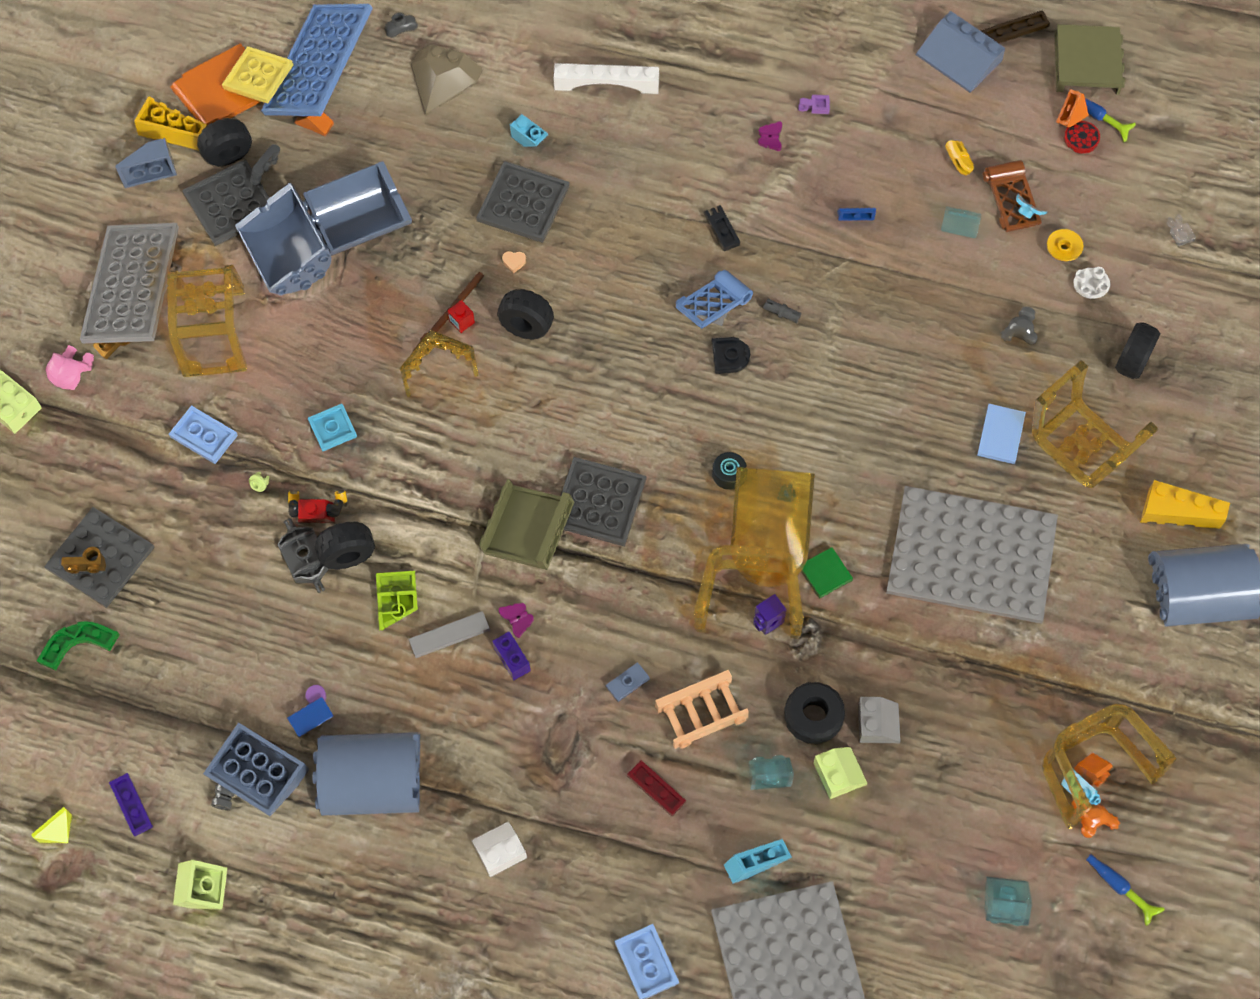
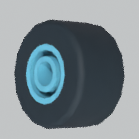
M734 452L720 454L713 463L712 477L714 482L723 489L732 490L738 488L746 478V462L739 454Z

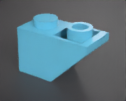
M523 114L510 124L511 137L524 147H535L548 136L546 131Z

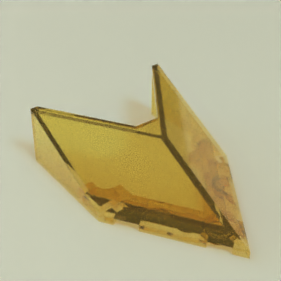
M430 330L400 367L399 373L407 397L411 396L407 379L412 378L411 370L416 369V371H419V365L422 363L421 358L424 355H428L434 347L441 350H450L456 356V359H460L461 355H465L466 361H470L473 373L477 377L478 370L473 346Z

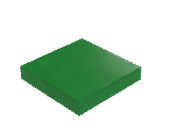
M833 547L799 565L800 570L819 599L853 581V577Z

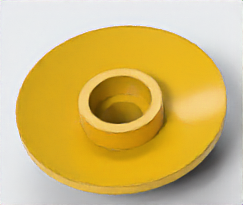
M1068 229L1054 231L1047 240L1049 253L1060 261H1073L1077 259L1084 247L1081 237Z

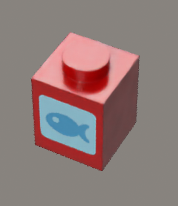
M462 300L447 310L449 322L460 333L475 323L473 311Z

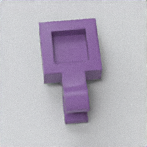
M812 95L811 99L800 98L799 111L804 112L811 109L813 114H829V95Z

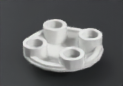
M1102 267L1078 270L1073 280L1075 290L1081 296L1089 299H1097L1104 296L1110 288V279Z

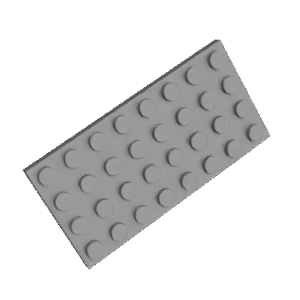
M177 223L107 226L81 331L80 341L82 344L155 340L179 230Z

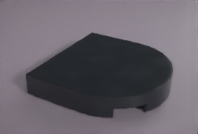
M712 338L715 374L739 372L749 364L750 348L739 338Z

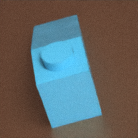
M783 839L735 854L724 864V867L732 883H736L776 866L792 856Z

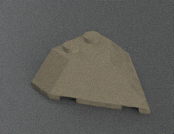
M430 45L418 50L412 62V68L425 115L430 114L431 110L437 106L441 107L457 97L467 87L477 84L482 68L462 52L436 45Z

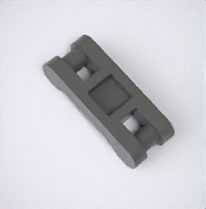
M271 145L253 166L250 178L251 184L259 185L262 175L265 172H269L272 164L274 165L278 162V155L280 153L278 145Z

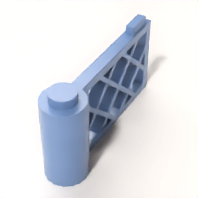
M727 270L717 272L714 277L715 280L690 296H683L676 301V309L701 329L739 304L745 305L752 298L753 291ZM715 287L720 293L710 292L709 290ZM707 297V301H699L697 298ZM710 298H720V302H710ZM723 299H730L732 302L723 303ZM694 305V309H687L684 306ZM697 306H706L707 311L697 310ZM710 307H718L720 310L718 312L710 311ZM697 315L707 316V319L701 321Z

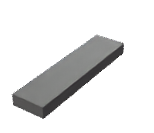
M482 611L409 639L415 657L419 658L488 632L490 628Z

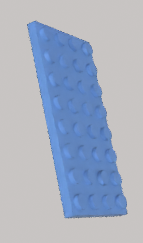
M370 4L313 5L287 59L292 60L294 65L270 102L264 104L261 110L264 115H322L373 9Z

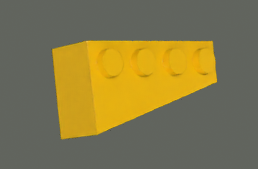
M148 96L134 120L139 136L155 140L165 138L167 143L198 150L197 140L199 134L207 127V124L190 116H184L180 111L172 110L166 104L154 101V98Z
M1154 480L1148 490L1140 523H1172L1177 526L1194 525L1195 527L1220 529L1226 521L1230 503Z

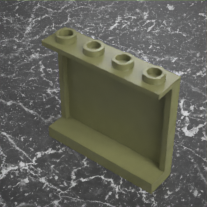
M1058 24L1054 35L1056 92H1063L1065 86L1116 88V95H1119L1121 88L1125 86V77H1122L1125 64L1122 63L1124 49L1121 48L1123 34H1120V27Z
M507 479L505 485L501 488L500 498L494 505L493 515L487 522L485 534L480 538V548L485 555L548 570L575 502L569 493L563 492L562 496L515 486L510 479Z

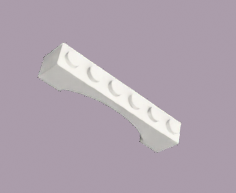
M555 63L554 89L572 91V88L583 85L615 84L637 89L644 94H658L659 67Z

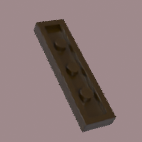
M1041 10L980 31L997 43H1002L1048 28L1050 21L1044 11Z

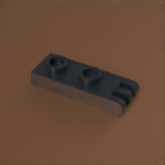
M721 205L717 206L718 213L715 208L710 209L712 215H710L708 210L704 211V215L723 251L740 246V240Z

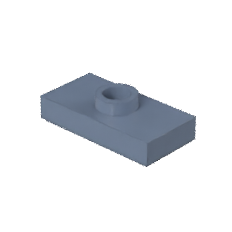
M637 662L609 682L606 688L616 701L619 702L650 680V677Z

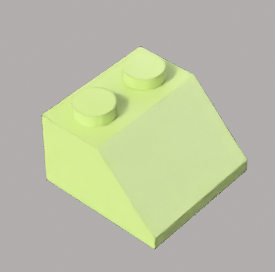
M851 747L834 748L815 756L813 763L829 799L867 785V781Z
M195 860L178 863L173 905L192 909H223L227 868Z

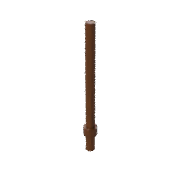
M478 272L447 310L459 301H464L483 279L484 274ZM447 310L429 332L420 338L421 341L413 350L416 355H419L426 346L432 343L433 337L449 319Z

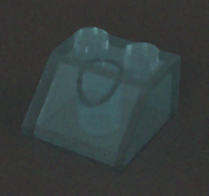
M782 755L774 756L772 759L756 757L749 761L748 764L751 790L791 787L794 774L790 757L785 758Z
M986 876L984 906L986 921L1009 923L1015 926H1028L1032 908L1028 881Z

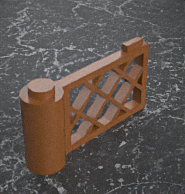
M1022 160L986 167L983 172V179L991 186L1001 218H999L1001 228L1005 229L1006 232L1040 225V216L1035 213L1033 214L1034 221H1028L1024 219V215L1021 217L1013 213L1012 211L1015 206L1020 208L1021 205L1007 197L1011 190L1028 199L1029 204L1036 207L1025 176V167ZM1022 182L1023 190L1020 191L1014 188V183ZM1003 186L1008 191L1003 195L998 192L997 187ZM1004 200L1013 204L1010 211L1003 207L1002 203ZM1011 216L1019 220L1016 225L1010 226L1008 218Z

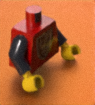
M289 491V515L293 518L298 517V523H335V517L339 516L344 503L347 502L346 491L343 493L336 491L334 503L326 499H300L299 491H297V494H291Z

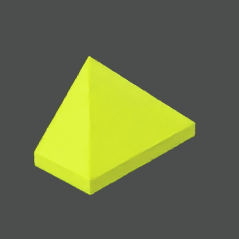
M63 807L32 833L31 836L39 843H68L72 814Z

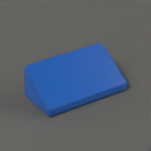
M876 208L838 209V220H874Z
M320 697L290 715L287 719L298 737L334 715L323 697Z

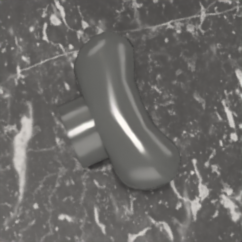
M400 12L395 13L391 18L392 20L385 25V31L389 38L418 28L414 16L404 15Z

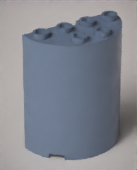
M383 161L303 193L305 200L302 202L307 211L309 210L310 217L331 256L412 224V219Z
M288 183L270 197L264 207L256 208L235 225L271 293L281 296L300 290H307L317 280L322 279L330 267L331 254L292 183Z
M1250 544L1152 551L1148 555V561L1153 567V583H1156L1159 587V590H1156V599L1160 602V618L1164 620L1165 627L1258 619L1260 617V562L1255 550L1249 549Z
M420 732L322 735L317 739L318 750L313 754L314 764H317L316 771L313 772V784H316L317 789L315 807L320 810L322 816L420 812Z

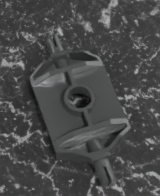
M289 518L290 526L287 520L284 521L288 529L287 533L281 537L277 545L295 582L313 583L317 593H321V590L322 592L325 591L321 579L329 569L320 564L314 546L317 535L313 528L305 526L296 528L292 519ZM307 549L308 554L306 556L300 557L298 555L300 550Z

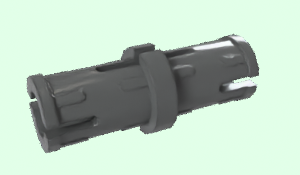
M769 298L766 300L764 310L777 314L779 318L784 317L796 324L798 323L801 312Z

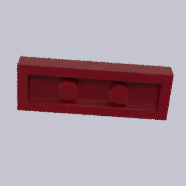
M642 760L627 774L629 779L671 817L686 803V800Z

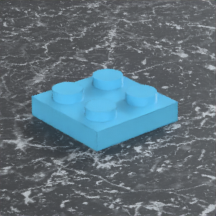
M343 404L308 417L322 452L357 437Z

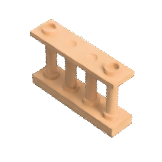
M729 670L655 700L658 714L661 712L667 714L677 735V738L673 739L675 749L678 747L681 749L688 747L692 741L732 724L740 725L746 721L749 714L748 709L739 710L728 687L732 680ZM716 689L722 691L732 712V715L723 719L710 695L711 691ZM699 696L704 699L714 720L713 723L704 727L692 703L693 699ZM680 704L685 705L696 729L687 734L684 733L674 712L675 706Z

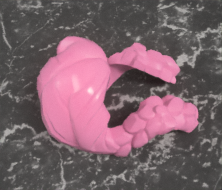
M68 345L62 355L53 353L46 366L47 378L56 387L75 390V387L80 382L81 373L92 370L91 366L94 355L85 353L82 362L76 361L73 357L77 349Z

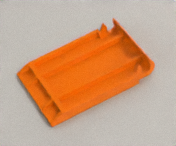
M241 43L181 74L182 78L176 80L171 85L172 91L195 119L207 124V126L217 120L231 119L261 102L224 90L222 87L223 82L245 51Z

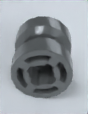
M216 785L214 791L216 795L212 799L211 806L220 810H231V799L235 794L221 785Z

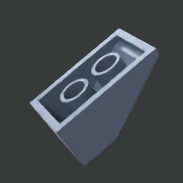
M165 138L147 142L116 165V170L125 188L177 175L174 160Z

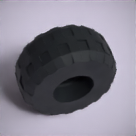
M224 118L209 124L202 130L197 140V147L204 161L217 167L227 166L242 159L249 152L252 144V137L246 125L235 118Z
M515 289L506 293L497 312L500 324L508 332L522 339L534 340L545 336L554 320V312L549 302L541 295L525 289Z
M1144 322L1135 324L1115 366L1118 373L1131 379L1140 378L1161 333L1157 328Z
M355 521L339 523L326 528L317 536L314 545L320 564L328 569L335 570L346 569L365 562L372 556L375 549L371 530L365 524Z
M808 682L795 688L785 704L784 718L787 728L794 737L808 744H821L831 740L838 734L845 719L844 702L839 693L831 688V686L820 682ZM809 705H817L825 711L826 717L820 721L809 720L804 715L803 709Z

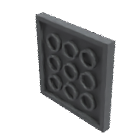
M246 159L182 190L214 246L239 235L235 225L256 208L264 207L270 198L261 183L259 185L251 184L252 168Z
M503 161L476 217L477 222L544 243L570 187V182Z
M574 457L562 493H569L575 502L564 530L625 547L647 476Z
M92 507L44 567L47 571L107 608L155 547L136 533ZM89 547L98 548L105 558L106 570L99 571L98 573L79 571L77 574L66 572L61 565L62 557H83V552ZM94 556L90 561L96 560L98 556Z

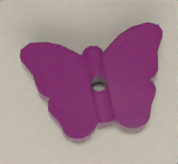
M778 121L760 127L758 133L761 138L758 140V145L781 151L782 144L779 141V134L782 131V122Z
M524 603L499 608L500 616L508 620L510 625H513V635L516 638H520L534 622L533 615L527 613Z

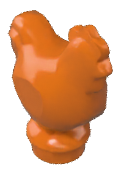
M1077 799L1071 803L1074 806V810L1081 812V834L1085 838L1093 837L1096 829L1102 825L1108 826L1111 830L1118 829L1120 825L1118 817L1109 813L1103 805L1089 804L1085 808Z

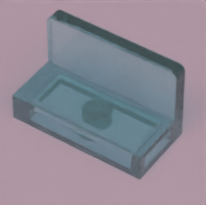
M946 207L941 231L976 238L981 214Z

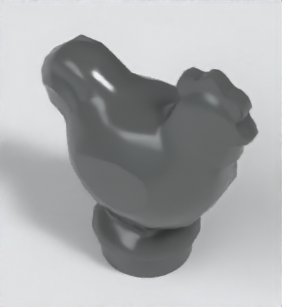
M1022 307L1018 313L1019 317L1013 318L1008 327L1001 332V339L1005 342H1010L1012 337L1023 339L1027 344H1035L1038 338L1032 323L1035 319V310L1030 307Z

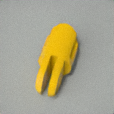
M948 141L945 145L946 150L956 169L962 175H969L973 171L974 165L963 142Z

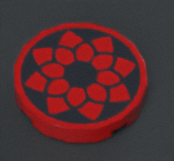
M1080 121L1070 128L1067 127L1064 141L1069 149L1072 148L1076 153L1085 154L1092 152L1098 146L1100 133L1098 128L1092 123Z

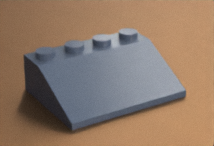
M950 11L938 23L917 51L916 56L971 93L1002 62L1005 47Z
M238 722L203 774L268 816H271L298 787L309 771V768L305 763Z

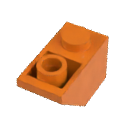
M1091 753L1080 761L1074 770L1090 785L1099 787L1111 775L1109 771L1113 765L1098 755Z

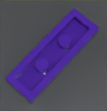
M126 773L109 782L133 836L136 837L153 828L130 775Z

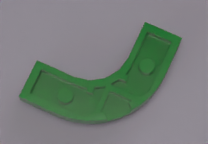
M77 622L75 625L67 628L63 627L57 631L45 645L37 662L56 671L71 647L80 643H90L111 651L120 634L98 623Z

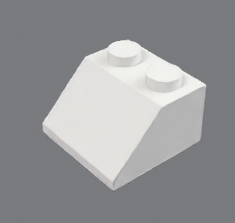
M509 822L472 840L490 877L527 858L526 852Z

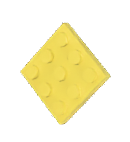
M247 46L223 82L222 87L224 90L268 104L294 64L292 60Z

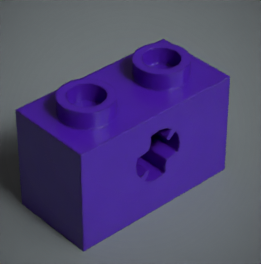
M776 594L755 606L753 624L764 635H767L785 621L787 609Z
M510 631L492 641L494 650L513 681L531 671L527 658Z

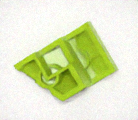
M415 571L376 573L380 631L418 610Z

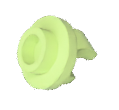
M257 472L249 478V484L253 490L262 492L269 484L270 476L263 478L261 472Z

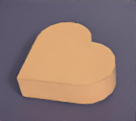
M505 252L502 256L503 264L514 274L525 265L526 256L523 252Z

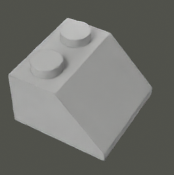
M860 697L858 703L859 743H900L899 704L882 697Z

